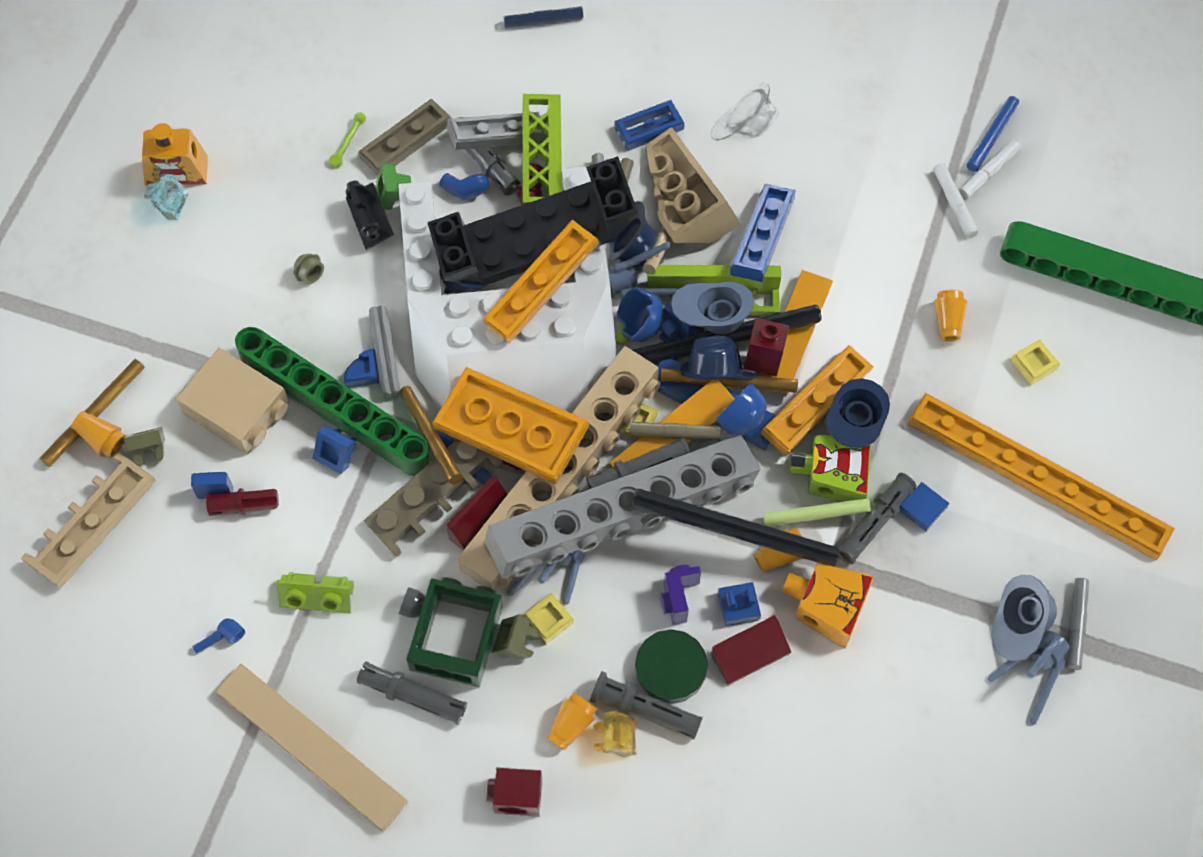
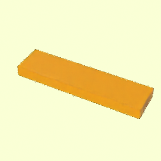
M572 220L482 319L484 324L510 344L599 245L598 239Z
M802 270L785 312L815 304L819 306L822 312L833 280ZM817 323L788 330L777 378L795 379ZM760 373V374H759V376H764V377H775V376H771V375H767V374H763V373ZM780 392L786 395L789 394V392Z
M848 345L763 428L760 434L786 457L827 416L836 393L841 386L853 379H864L874 366Z
M713 379L659 423L712 426L718 421L717 417L735 398L718 379ZM642 436L613 459L609 465L614 467V463L619 460L624 463L679 439ZM685 439L687 445H689L691 442L695 440Z

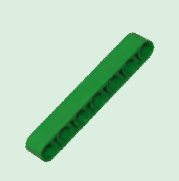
M1015 221L1009 224L1000 250V256L1004 261L1203 326V279L1030 223Z
M246 327L237 333L235 345L243 363L282 386L286 394L350 437L357 438L359 443L404 473L415 476L431 462L428 443L421 435L261 329ZM254 345H258V346H259V347H258L257 349H255V350L247 351V349H248L249 347H251V346H254ZM278 363H286L283 367L273 368ZM305 380L312 381V383H310L307 386L299 385L301 382ZM331 398H339L334 404L326 403ZM360 415L367 417L365 420L361 422L352 421L355 417ZM387 433L394 435L393 438L387 441L379 439ZM411 452L422 453L416 459L407 458V455Z

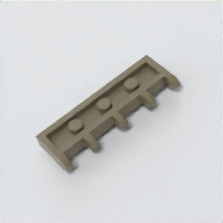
M457 439L447 450L463 476V480L459 484H450L435 458L369 515L364 522L394 556L398 557L402 552L395 544L412 528L422 536L426 531L419 524L421 520L438 505L448 513L452 506L445 500L465 482L474 490L479 484L472 476L488 462L496 469L502 465V462L497 457Z

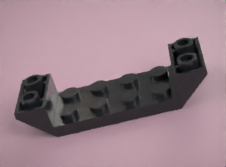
M617 156L586 167L590 182L465 225L459 211L427 222L444 280L485 286L523 273L572 220L595 236L599 241L598 246L612 242L638 215V210L619 157Z

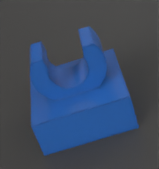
M671 300L663 308L664 320L659 329L662 331L659 338L664 342L677 339V337L681 338L696 334L697 326H690L680 321L674 315Z
M324 426L318 431L312 459L342 474L349 468L357 438L352 437L350 439L342 435V430L339 428L333 430Z
M753 582L718 588L717 594L725 626L760 620L761 612Z

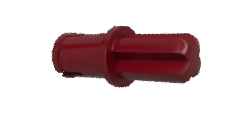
M239 488L238 492L207 494V512L209 516L240 513L241 516H246V512L276 509L279 506V495L276 489L245 492L243 488Z

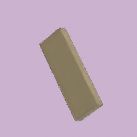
M431 98L359 150V158L378 175L382 164H394L396 166L447 129V121L452 119V117Z

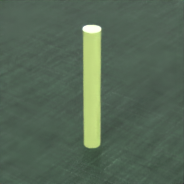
M869 498L763 514L765 526L769 527L871 512Z

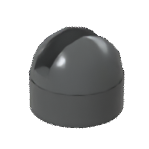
M408 587L398 614L408 618L419 617L422 609L420 606H423L425 595L419 590Z

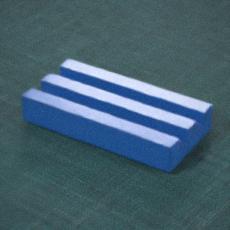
M672 100L614 121V128L616 132H619V137L621 141H624L627 151L648 144L671 127L677 133L684 130L685 126ZM670 112L669 115H666V116H664V117H661V118H658V119L655 120V117H658V116H660V115H663V114H666V113ZM644 122L643 125H640V126H637V127H635V128L626 130V128H629V127H631V126H634V125H637V124H639V123Z

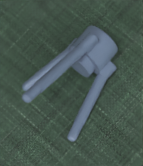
M665 242L631 259L614 264L615 267L608 268L613 294L621 292L624 297L632 289L633 285L638 284L636 273L642 271L644 266L638 263L668 249L670 243ZM642 288L656 296H673L678 290L677 288Z
M564 528L560 529L559 533L561 534H570ZM580 550L569 553L566 558L558 562V564L568 566L570 562L572 563L563 597V604L568 605L570 602L579 567L585 558V554L580 552ZM547 563L538 578L539 583L545 582L557 563L551 565ZM540 565L535 566L528 574L520 576L507 591V594L513 596Z
M1045 631L1039 647L1031 655L1034 663L1027 672L1028 677L1032 678L1041 668H1052L1029 722L1031 725L1037 723L1057 676L1066 664L1063 657L1070 649L1067 641L1053 631ZM1008 660L988 677L989 682H994L1020 661Z

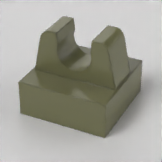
M162 427L124 437L127 452L130 451L138 466L145 464L143 457L145 450H152L156 455L157 461H161L164 458L165 436Z
M519 614L502 619L492 653L502 658H530L534 652L524 646L525 638L528 640L538 639L539 632L530 626V619Z

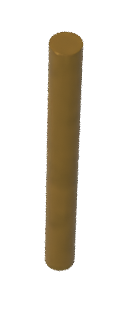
M134 359L91 403L85 412L98 417L145 368L144 365L137 359ZM70 425L39 459L45 465L51 467L80 435Z
M661 369V382L706 385L711 381L688 378L679 369ZM764 376L748 379H718L724 387L745 389L748 384H753L758 390L797 393L798 379Z
M410 386L402 387L399 395L450 484H459L463 480V476L436 429L433 428L432 422Z

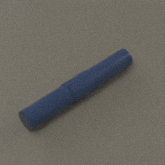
M582 6L503 16L505 28L549 24L584 18Z

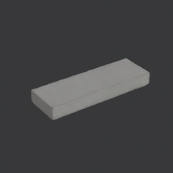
M532 112L536 117L540 118L539 112ZM522 113L452 118L447 121L446 127L455 150L522 144ZM538 128L529 137L536 143H542L546 140L547 135Z

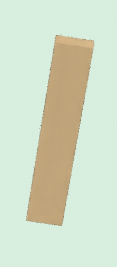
M242 663L216 690L220 697L382 832L388 828L408 804L407 799Z

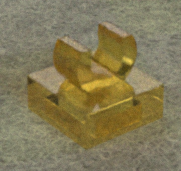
M618 711L603 713V722L595 723L593 730L604 733V741L594 744V749L604 753L611 752L621 757L636 755L634 718Z

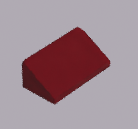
M495 476L491 477L446 524L449 540L463 551L508 495Z
M774 615L714 645L710 655L727 685H730L791 654L792 651L781 625Z

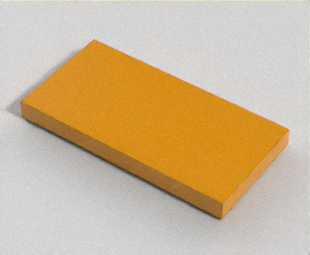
M468 367L464 369L432 422L434 429L554 484H557L589 428L587 420Z

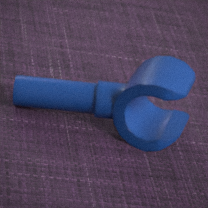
M226 618L219 623L217 631L192 647L196 653H199L223 638L230 644H235L245 635L246 631L234 619Z

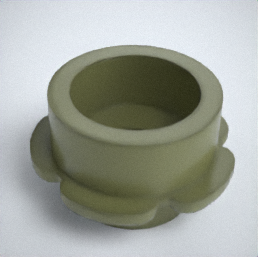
M303 254L296 259L293 270L296 280L303 281L305 284H312L322 276L324 264L320 262L319 255Z

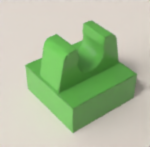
M382 164L376 180V190L385 210H392L395 201L400 200L398 184L411 183L409 175L396 173L394 164Z

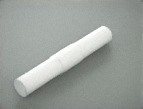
M1012 139L959 189L961 196L964 199H969L1021 149V144L1017 140Z
M945 163L936 165L933 168L935 175L966 237L972 238L976 236L979 231Z

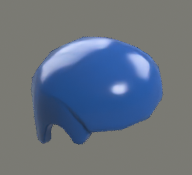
M637 286L629 290L622 298L617 310L616 317L625 326V329H621V333L636 342L646 341L657 334L664 320V309L661 299L655 294Z
M748 384L717 417V422L728 434H747L755 430L763 421L767 409L766 400L753 384Z

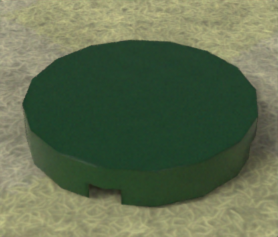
M673 629L658 631L645 639L637 651L635 662L637 681L645 693L668 703L686 701L698 693L706 679L708 668L705 650L698 640L686 632Z

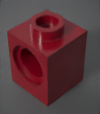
M756 318L744 369L777 377L789 326Z
M496 767L495 779L489 778L487 785V802H493L494 813L540 817L542 770Z

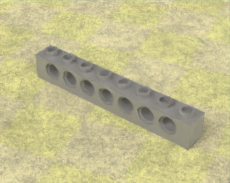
M740 434L489 525L484 542L502 579L511 575L520 577L531 572L537 565L545 562L549 565L558 563L566 558L569 553L577 550L587 552L598 546L601 541L609 538L619 540L627 536L633 529L641 526L647 529L660 523L664 517L632 507V499L636 489H643L693 505L705 503L708 506L720 501L724 495L729 493L741 494L753 487L754 480L761 468ZM713 471H718V472H720L723 476H719V475L715 474ZM683 482L690 483L694 488L686 486ZM620 505H628L633 511L625 510ZM588 516H595L599 518L601 522H593L589 519ZM556 528H564L570 534H561ZM523 540H532L538 546H528L523 542Z

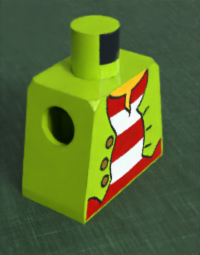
M818 435L814 438L811 454L791 452L789 473L809 475L808 493L835 502L865 499L868 495L871 444L866 447L852 448L835 441L831 435Z

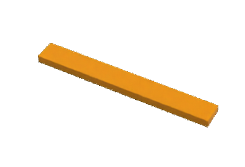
M927 393L923 395L909 418L907 424L1155 560L1161 556L1175 529Z

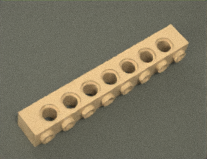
M623 347L572 412V414L589 422V428L582 439H589L593 443L585 448L577 447L568 463L572 470L567 474H562L557 484L526 471L457 558L460 571L480 585L490 587L495 591L500 586L504 588L510 583L514 575L502 579L484 542L489 525L577 494L579 491L577 486L584 477L594 474L600 463L598 459L605 450L610 452L620 438L619 432L625 423L630 425V422H634L640 412L638 406L645 398L650 400L660 386L658 381L659 367L628 347ZM622 387H628L633 390L628 395H621L616 391ZM600 413H609L613 416L608 421H601L596 418ZM542 491L552 495L546 501L534 499V496ZM523 540V542L528 546H537V544L532 540Z

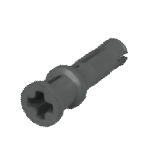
M601 671L589 702L595 704L599 701L618 709L620 715H628L630 712L691 737V739H695L703 717L638 692L639 688L636 687V684H623L607 677V673Z

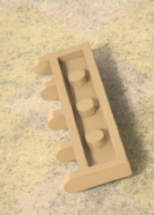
M119 452L113 456V459L120 464L106 480L97 475L91 480L98 489L86 503L80 507L76 503L71 502L67 507L75 514L57 534L50 529L43 533L50 542L34 559L27 553L21 557L23 562L59 589L156 482L151 474Z

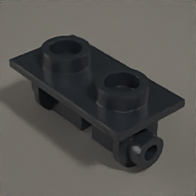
M357 180L350 181L347 184L345 191L347 197L345 198L365 250H369L392 237L394 233L374 183L371 182L364 186L359 184Z

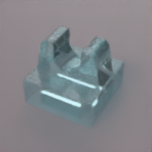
M162 174L158 183L148 184L143 196L151 199L152 206L158 209L167 220H178L189 193L173 174Z

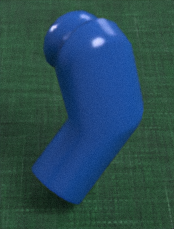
M445 173L440 179L439 186L461 200H468L483 194L489 187V180L482 174L472 175L459 180L451 174Z

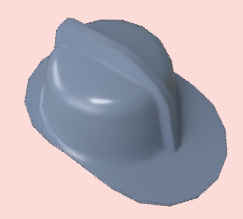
M736 282L694 283L685 285L677 290L673 295L671 307L674 315L680 321L690 326L705 327L714 334L725 335L735 331L744 322V319L748 317L753 309L754 299L751 291L746 286Z
M1019 575L1012 578L1004 588L993 622L991 635L993 646L998 654L1006 660L1021 661L1029 658L1039 647L1044 632L1054 624L1057 616V606L1054 598L1041 580L1032 575Z

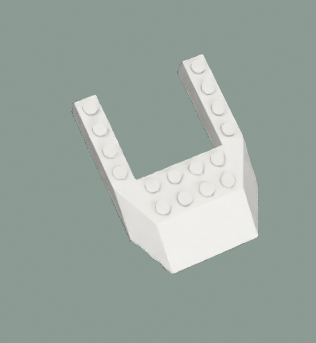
M586 167L562 169V191L590 182ZM431 181L398 184L415 375L432 397L433 403L440 411L464 369L468 367L572 414L617 356L605 244L596 247L573 272V282L564 283L509 344L485 325L482 320L509 289L442 295L440 265L427 222L436 219Z

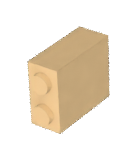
M218 348L175 398L184 415L245 454H248L253 447H257L263 442L269 427L275 420L278 421L285 415L289 404L285 389L221 348Z

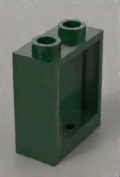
M444 577L441 580L431 578L406 659L409 671L480 688L503 608L501 595L497 594L494 589L486 586H477L475 589L462 586L460 581L453 578ZM440 601L489 612L475 661L425 650Z

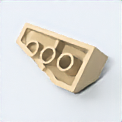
M672 127L646 144L650 173L653 176L655 186L653 189L654 197L657 200L659 209L657 211L658 220L674 243H714L741 224L724 196ZM675 211H677L676 220L670 221Z

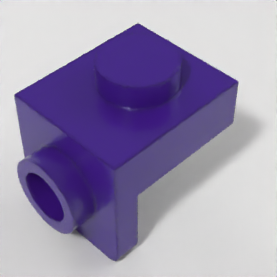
M679 565L671 568L669 572L664 574L663 587L665 592L660 593L661 605L664 614L670 613L673 625L687 622L689 609L683 588L700 583L701 571L699 566L690 568L689 565Z

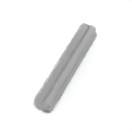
M382 305L371 307L369 309L382 396L385 399L396 398L399 396L400 387L387 308Z

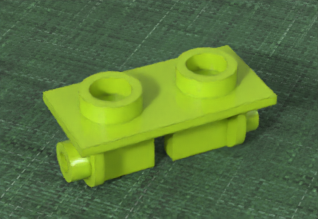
M289 572L288 575H282L281 580L276 582L279 607L351 613L350 595H353L354 581H349L345 576H322L321 583L318 584L315 583L316 575Z

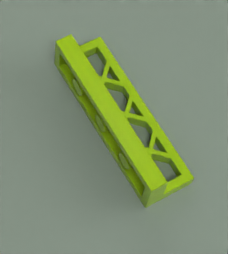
M523 94L522 205L544 198L529 197V190L538 182L547 189L548 196L562 191L561 94ZM529 105H547V112L538 118L529 111ZM538 128L547 135V139L540 145L529 137ZM538 155L547 162V166L540 172L529 165V162Z
M658 265L654 274H647L646 282L647 288L677 289L694 283L736 282L746 286L751 291L753 297L756 294H771L772 306H758L754 302L753 309L748 317H766L780 313L779 287L781 282V266H769L763 282L730 275L731 265Z

